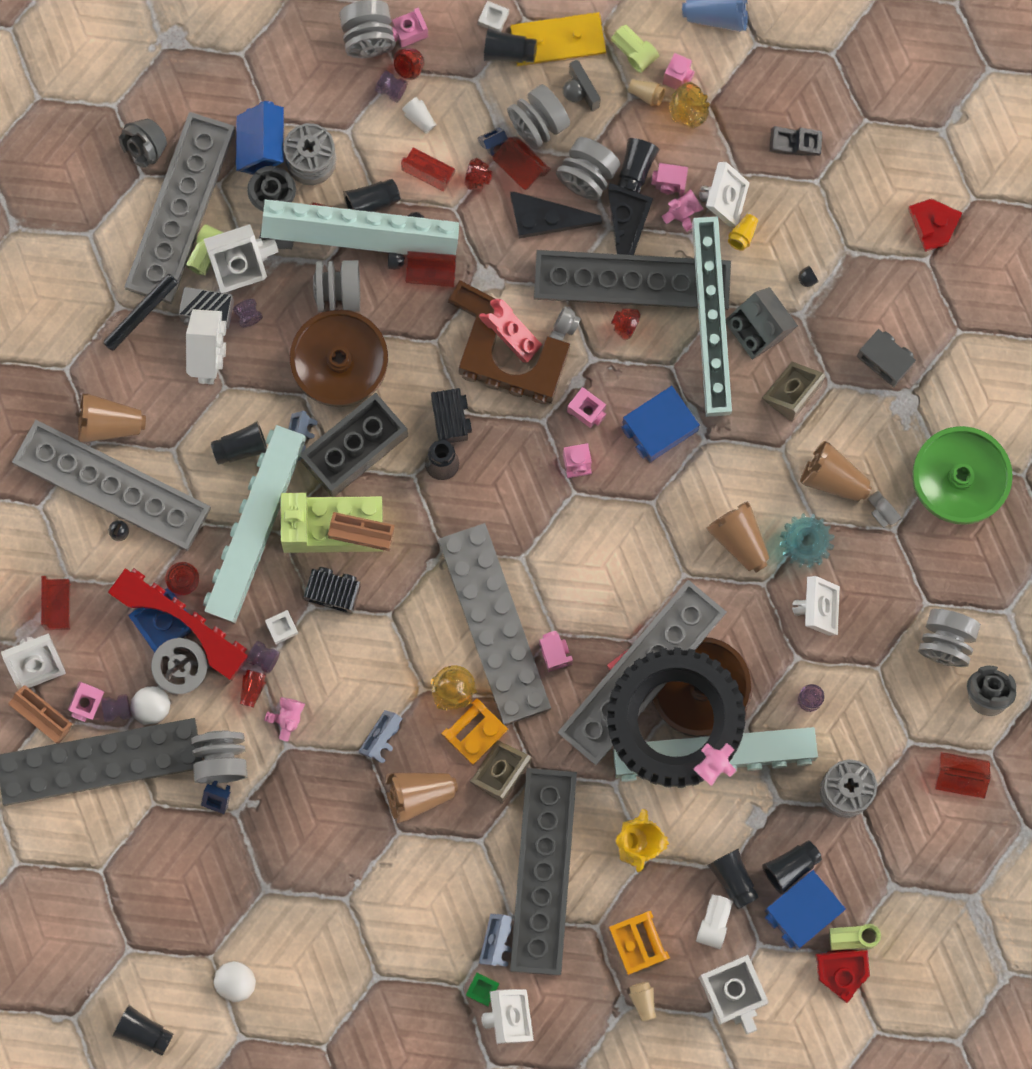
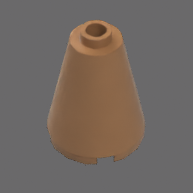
M82 393L80 401L81 412L78 421L79 442L85 443L139 435L140 430H145L146 415H142L141 410L88 393Z
M823 441L813 452L815 456L812 461L807 462L800 482L804 486L859 502L861 499L865 500L872 489L869 486L870 480L835 447Z
M746 501L737 506V510H730L719 517L706 529L748 571L754 570L756 573L768 565L766 561L769 559V555L751 505Z
M388 773L385 779V785L390 784L391 788L390 792L386 793L389 808L393 818H398L397 823L405 822L453 799L455 792H458L457 781L455 777L451 778L449 773Z

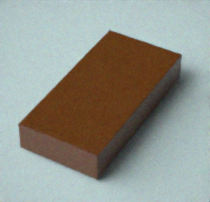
M459 280L448 299V303L474 317L481 313L485 315L489 313L494 314V309L490 305V301L495 299L494 297Z

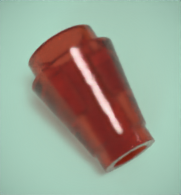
M247 669L246 674L242 678L241 700L239 704L254 708L267 683L265 681V674Z

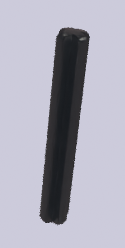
M167 274L104 340L105 346L112 351L115 350L178 284L176 278L171 274Z

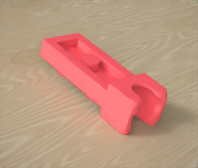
M491 300L490 305L494 309V314L489 313L485 315L481 313L479 318L502 339L523 363H528L542 344L514 315L513 310L504 300Z

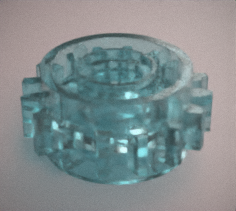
M803 513L800 519H797L795 516L792 517V525L786 523L784 526L788 532L783 531L780 534V537L785 539L780 542V547H785L783 556L789 555L791 558L790 563L797 562L800 568L803 564H807L809 568H812L815 562L821 565L823 562L822 557L828 559L830 556L826 550H833L834 545L829 543V541L834 539V535L829 534L831 526H825L823 518L820 520L815 519V514H812L811 517H806L805 513ZM809 536L813 540V545H804L801 542V537Z

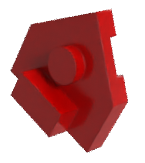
M932 198L908 207L925 252L948 245L962 212Z
M867 949L837 950L816 954L818 980L846 1003L851 1000L854 993L870 977Z

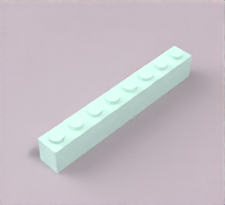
M265 199L261 238L455 260L459 222Z
M718 216L693 218L692 230L706 417L725 416L731 414L732 404Z
M276 425L274 430L269 431L266 439V444H269L266 453H261L258 459L257 467H260L257 476H252L248 486V490L251 492L248 499L242 501L239 513L242 514L239 523L235 522L231 529L230 536L233 538L230 546L226 545L223 550L221 559L224 562L221 569H216L212 583H215L212 593L208 592L204 599L203 606L206 607V613L236 624L281 507V493H286L300 457L299 454H301L307 438L303 434Z
M815 727L743 733L738 750L729 763L736 771L739 767H747L748 771L760 770L762 765H772V768H785L787 763L796 762L797 766L812 765V761H816L818 758ZM710 736L650 741L646 743L663 755L681 757L699 750ZM613 747L615 778H621L622 782L637 780V774L626 767V764L621 761Z

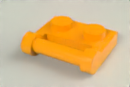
M478 698L471 703L472 706L449 729L446 728L441 733L473 766L508 731V728ZM480 713L484 719L460 742L456 735Z
M651 911L609 927L627 975L670 959L668 951H664L652 921L654 916ZM640 923H643L655 953L653 957H648L636 927Z

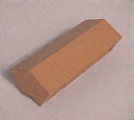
M333 512L328 538L390 552L395 525Z
M26 685L20 688L8 703L56 744L60 743L70 731L72 723Z

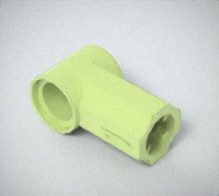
M627 25L621 26L611 37V41L627 56L631 66L640 73L659 58L656 48L648 41L643 42Z
M205 224L198 234L197 245L186 263V267L196 274L205 276L211 266V261L203 239L224 232Z
M873 924L829 928L831 951L872 949L877 946L881 939L880 930ZM866 930L872 931L876 937L873 943L864 942L862 932Z

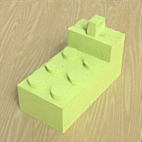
M281 493V544L284 553L383 551L328 538L333 512L383 522L382 496L307 497L306 493Z

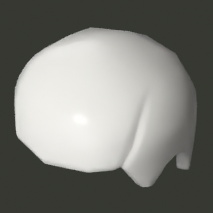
M155 686L145 687L136 692L131 699L130 710L133 718L143 725L156 724L168 715L171 703L168 694L164 690Z
M232 961L223 964L216 971L213 982L217 990L216 992L220 996L232 1002H240L248 999L253 993L256 980L253 971L240 962Z

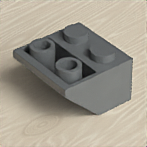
M770 287L754 292L726 318L727 326L751 359H755L782 341L798 327Z

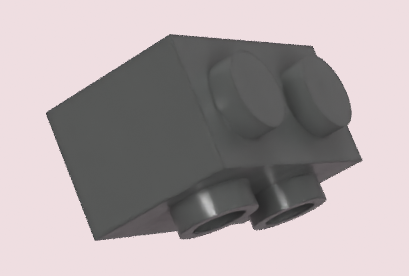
M879 329L863 345L857 355V358L892 387H895L916 361L909 349L901 348L895 343L892 335Z

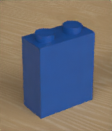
M262 101L259 105L248 108L245 112L237 115L236 171L254 175L257 170L263 167L277 166L283 163L284 107L274 105L271 101Z
M670 386L625 415L621 428L628 439L633 438L637 444L635 448L641 458L644 459L646 457L650 463L698 432L700 424L673 386Z
M812 870L766 908L764 912L767 914L765 919L774 929L778 927L784 934L781 938L790 949L795 947L798 950L844 912L846 908L815 871Z

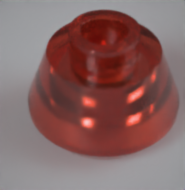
M414 48L398 50L393 59L396 72L407 80L416 79L420 75L425 63L423 55Z
M477 157L471 159L464 184L468 190L483 189L485 184L490 185L493 171H490L489 165Z
M623 308L621 312L616 311L611 324L615 325L613 330L623 340L631 339L641 317L639 310Z
M178 562L167 570L165 582L172 593L180 596L188 595L197 588L199 573L192 564Z

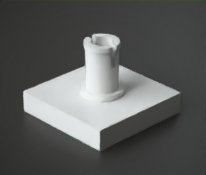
M718 162L712 186H702L700 190L706 192H699V197L701 201H707L706 207L729 227H735L739 223L749 182L727 162Z
M817 576L807 577L806 600L793 601V606L798 605V607L792 608L794 615H806V627L829 636L838 635L840 586Z
M49 633L35 639L26 637L27 642H25V639H22L20 645L1 652L18 690L24 685L30 688L66 674Z
M527 989L491 991L493 1012L483 1013L482 1024L485 1029L495 1027L497 1044L534 1041Z

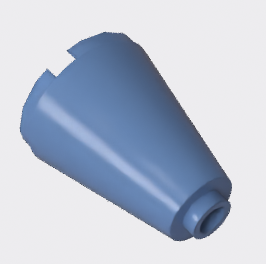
M686 0V3H682V15L687 17V21L691 23L738 32L746 31L748 11H746L747 0Z

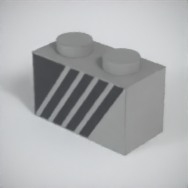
M184 287L179 310L180 320L184 322V325L188 326L192 309L222 311V321H226V329H229L234 305L233 295Z

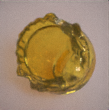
M691 81L685 82L672 93L669 111L674 122L695 129L707 120L710 103L706 102L708 96L703 94L701 88Z
M452 665L444 667L431 681L432 697L438 709L456 710L467 707L472 703L473 695L477 693L473 675L461 666Z

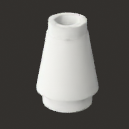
M417 97L413 98L402 108L405 113L404 116L423 130L425 134L437 125L423 100L420 101Z

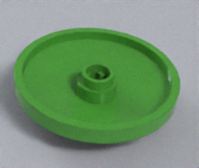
M957 426L937 432L923 444L914 461L912 478L914 489L920 502L930 513L943 521L966 525L981 522L1000 509L1010 493L1013 473L1011 462L1005 449L995 438L976 428Z

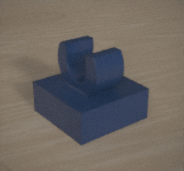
M499 127L478 137L481 147L487 149L492 157H496L494 152L495 146L500 145L504 152L508 149L507 145L503 142L508 137L505 130Z
M216 780L212 784L207 783L203 791L201 806L225 814L229 804L231 787L227 785L225 790L217 787L218 781Z

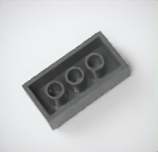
M375 392L299 455L303 465L329 495L335 497L408 437V429Z

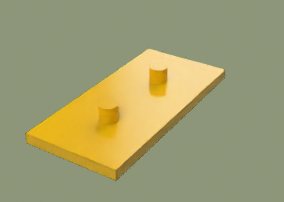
M599 12L510 25L511 34L526 36V39H537L535 62H516L517 66L606 54Z

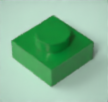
M476 972L465 996L489 1007L491 1003L490 992L496 991L500 983Z

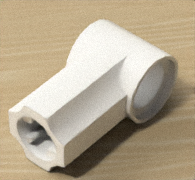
M712 894L705 919L702 920L696 942L721 949L727 931L726 923L732 907V900Z

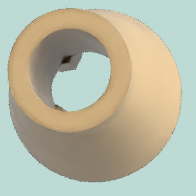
M632 79L628 87V93L637 96L651 106L654 104L659 106L664 98L665 87H662L660 83Z
M649 981L630 986L631 993H629V996L640 1015L641 1021L656 1018L653 987H650Z

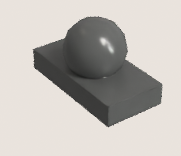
M579 60L571 62L569 73L573 79L565 83L563 87L564 97L573 103L580 102L584 98L591 111L598 109L601 98Z

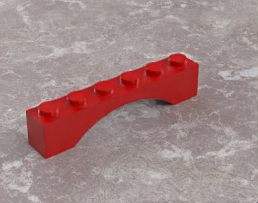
M125 568L108 593L129 608L156 609L180 619L200 640L206 652L209 665L232 681L249 658L245 654L247 648L236 640L233 644L224 639L227 635L216 626L213 629L207 627L204 624L206 622L205 618L195 611L192 615L184 610L186 605L176 597L172 600L164 596L166 590L155 582L151 586L143 581L146 576L135 568L131 571Z

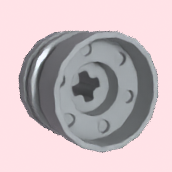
M363 0L349 4L341 9L339 16L342 30L345 32L343 39L347 55L354 58H371L388 53L394 48L396 44L393 37V29L389 26L391 16L386 2L381 0Z
M543 84L528 93L529 103L524 99H519L517 105L512 104L507 108L509 118L516 131L534 149L540 148L542 141L548 142L550 140L548 130L558 135L570 126V120L564 107L554 93Z
M309 123L296 126L288 133L284 141V155L289 174L296 181L304 185L320 184L331 177L336 168L335 145L331 134L324 127ZM309 148L310 150H313V152L310 153L308 150L305 149Z
M579 137L569 151L571 158L563 160L562 166L556 171V176L571 191L584 198L596 201L600 199L602 190H605L607 187L606 180L612 179L620 167V161L609 149L589 138Z
M342 260L339 272H335L333 261H329L328 272H324L323 261L316 262V269L313 275V293L318 312H325V301H329L330 310H335L336 301H341L343 310L360 311L358 260Z
M931 609L926 628L935 634H923L922 641L924 643H920L918 652L943 665L968 667L970 662L968 655H972L973 648L966 643L976 642L981 624L971 617L954 611Z
M222 730L211 731L192 737V746L200 747L194 749L192 755L204 758L203 761L193 764L194 781L196 783L212 784L215 780L218 783H227L246 779L248 777L246 760L235 758L234 756L245 752V746L237 745L245 741L244 733Z
M848 759L836 763L829 769L820 783L819 794L822 804L830 813L837 817L850 818L858 816L868 808L876 796L877 781L875 774L867 765L857 760ZM848 781L851 786L856 787L852 793H849L848 788H844Z

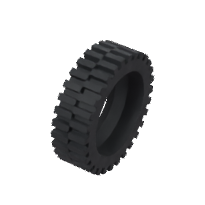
M674 647L673 650H667V648H663L659 652L653 653L652 651L647 653L644 658L635 660L634 664L631 667L628 666L623 671L624 674L616 681L615 687L610 694L607 708L609 736L618 757L626 764L630 771L635 772L641 779H646L652 784L664 785V787L684 788L689 785H698L705 780L694 768L706 758L701 749L707 743L717 750H721L728 743L734 749L728 757L729 762L732 760L741 743L745 729L746 713L743 704L744 699L742 693L739 692L737 682L731 678V673L727 669H723L720 666L721 663L716 659L713 661L708 658L709 655L703 652L702 654L696 653L694 649L681 650V647ZM667 682H684L695 686L704 693L713 709L714 725L709 739L699 750L686 756L672 757L663 755L652 749L640 733L638 713L643 699L655 687Z

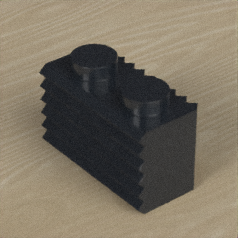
M460 388L432 392L431 401L438 441L446 440L449 443L467 441L468 433H472L470 418L465 419L464 410L468 409L466 395H461Z
M319 567L318 570L312 569L304 600L353 614L361 584L355 576L343 574L340 577L334 575L333 571L328 568Z

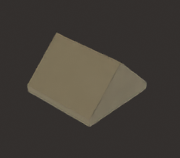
M791 362L763 396V400L792 422L822 386L825 374Z
M498 740L470 782L503 804L531 763V757Z

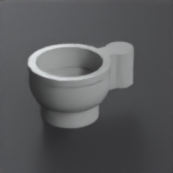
M564 306L549 337L563 341L566 333L574 334L581 318L575 316V312L572 309Z
M879 491L868 498L876 508L872 515L883 528L888 524L893 525L902 519Z

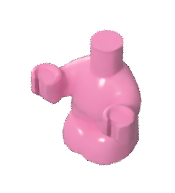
M690 189L684 196L669 202V211L661 217L666 224L674 219L682 222V226L688 232L692 229V222L689 216L695 212L702 211L703 207Z
M281 697L280 714L267 712L264 721L272 724L274 722L278 723L282 728L279 739L289 741L291 732L297 729L300 722V714L305 707V703Z
M707 743L701 749L706 758L694 768L711 786L722 772L731 777L736 772V769L729 763L728 757L734 749L726 743L721 750H717Z

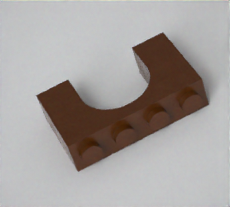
M477 314L459 365V375H462L463 379L470 382H476V380L484 382L487 387L498 390L500 387L509 390L508 392L511 395L522 397L523 395L531 397L532 401L539 404H546V402L552 404L570 351V343L547 336L539 361L533 369L524 374H508L498 368L492 358V351L498 335L492 329H489L479 318V314Z

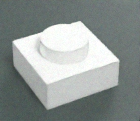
M487 1L478 20V25L501 32L509 15V9Z
M288 610L265 620L275 644L298 635Z

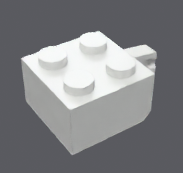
M251 225L203 239L221 293L264 280L267 274L263 261L268 259L267 256L278 253L275 239L263 241L261 238L255 239Z
M192 309L186 332V373L191 377H198L200 384H214L218 369L222 370L223 357L226 355V342H223V336L226 334V321H222V311Z
M748 955L700 975V982L719 1025L733 1019L735 1024H742L746 1035L757 1030L752 1017L757 1016L755 1009L767 1005L768 1000Z

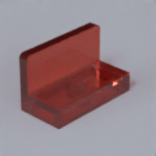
M518 136L509 137L492 157L523 190H528L538 177L546 176L551 170Z
M414 147L407 158L403 157L401 160L402 171L443 192L455 173V168Z
M407 252L406 283L454 287L456 255Z
M41 576V625L45 630H70V579H49L47 576Z
M941 752L935 790L985 799L990 782V761Z

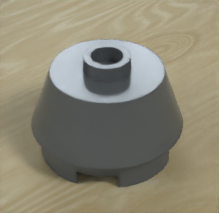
M148 118L125 124L122 134L118 137L124 153L129 151L136 159L133 163L140 167L155 164L167 146V139L163 130L157 123Z
M266 166L257 170L251 177L247 192L251 203L257 209L264 211L265 199L292 203L296 194V185L294 179L287 171L275 166Z
M997 666L980 667L977 672L970 676L967 682L970 705L976 712L985 716L1000 714L1012 705L1016 699V682L1010 673L1007 676L1003 672L998 671Z

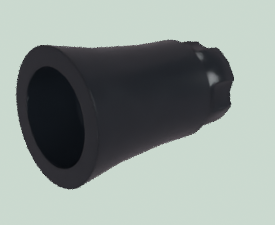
M488 28L484 47V61L535 62L537 39H526V36L513 35Z
M629 138L617 186L640 193L641 187L644 185L648 172L660 149L645 140Z
M393 179L343 191L347 209L377 212L401 199L398 187Z
M258 421L241 430L211 442V448L219 465L228 461L231 463L239 459L266 453L267 444Z
M446 440L435 441L428 450L425 468L431 477L437 480H447L452 478L459 469V458L455 453V449ZM440 455H444V456H445V458H438V457H439Z
M808 840L800 846H795L778 858L762 864V868L772 886L780 894H783L798 879L812 870L814 865L822 861L817 847Z
M735 849L707 865L725 889L728 897L733 900L737 909L759 898L753 888L754 884L745 868L739 849Z
M128 1005L112 1037L142 1047L149 1052L153 1050L155 1053L163 1056L174 1034L163 1029L164 1026L154 1022L131 1005Z

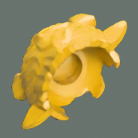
M642 809L639 816L635 819L622 823L621 832L616 836L615 841L619 847L620 860L631 864V866H636L637 872L643 870L645 861L655 858L663 850H666L668 848L667 845H669L667 836H664L657 823L648 820V811L646 809Z

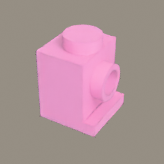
M419 8L392 20L393 37L395 41H399L401 48L428 38V28Z
M674 53L665 71L663 84L685 93L695 73L694 70H691L692 60Z
M659 163L658 171L653 170L651 185H655V189L660 190L662 193L673 194L677 192L679 197L684 196L688 167Z
M583 387L567 407V413L575 416L589 428L594 423L599 426L607 415L604 412L606 404ZM586 408H589L593 411V413L591 415H587L584 412V410Z
M588 443L564 447L563 458L567 478L592 474V462Z
M557 631L544 634L543 639L539 641V645L548 672L572 665V656L566 657V654H569L566 640H561Z
M79 681L68 707V710L73 712L71 717L84 722L87 718L93 720L104 691ZM82 698H88L89 704L86 707L80 705Z

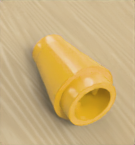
M746 214L728 234L729 245L739 251L749 247L758 219L751 214Z

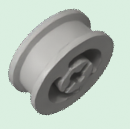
M184 638L171 639L159 646L154 653L151 663L152 675L155 682L163 690L172 694H185L196 689L204 680L207 672V659L203 650L193 641ZM176 648H183L195 656L198 669L196 675L191 676L189 674L191 668L189 661L184 665L185 671L183 673L178 670L172 674L175 678H184L185 680L184 684L176 685L164 678L160 664L163 657H168V671H170L175 666V660L182 662L186 659V656L181 654L175 655L173 652Z

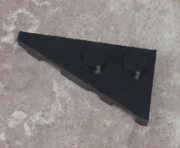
M609 183L608 195L616 254L634 255L653 198Z
M510 192L519 239L602 224L601 215L518 192Z

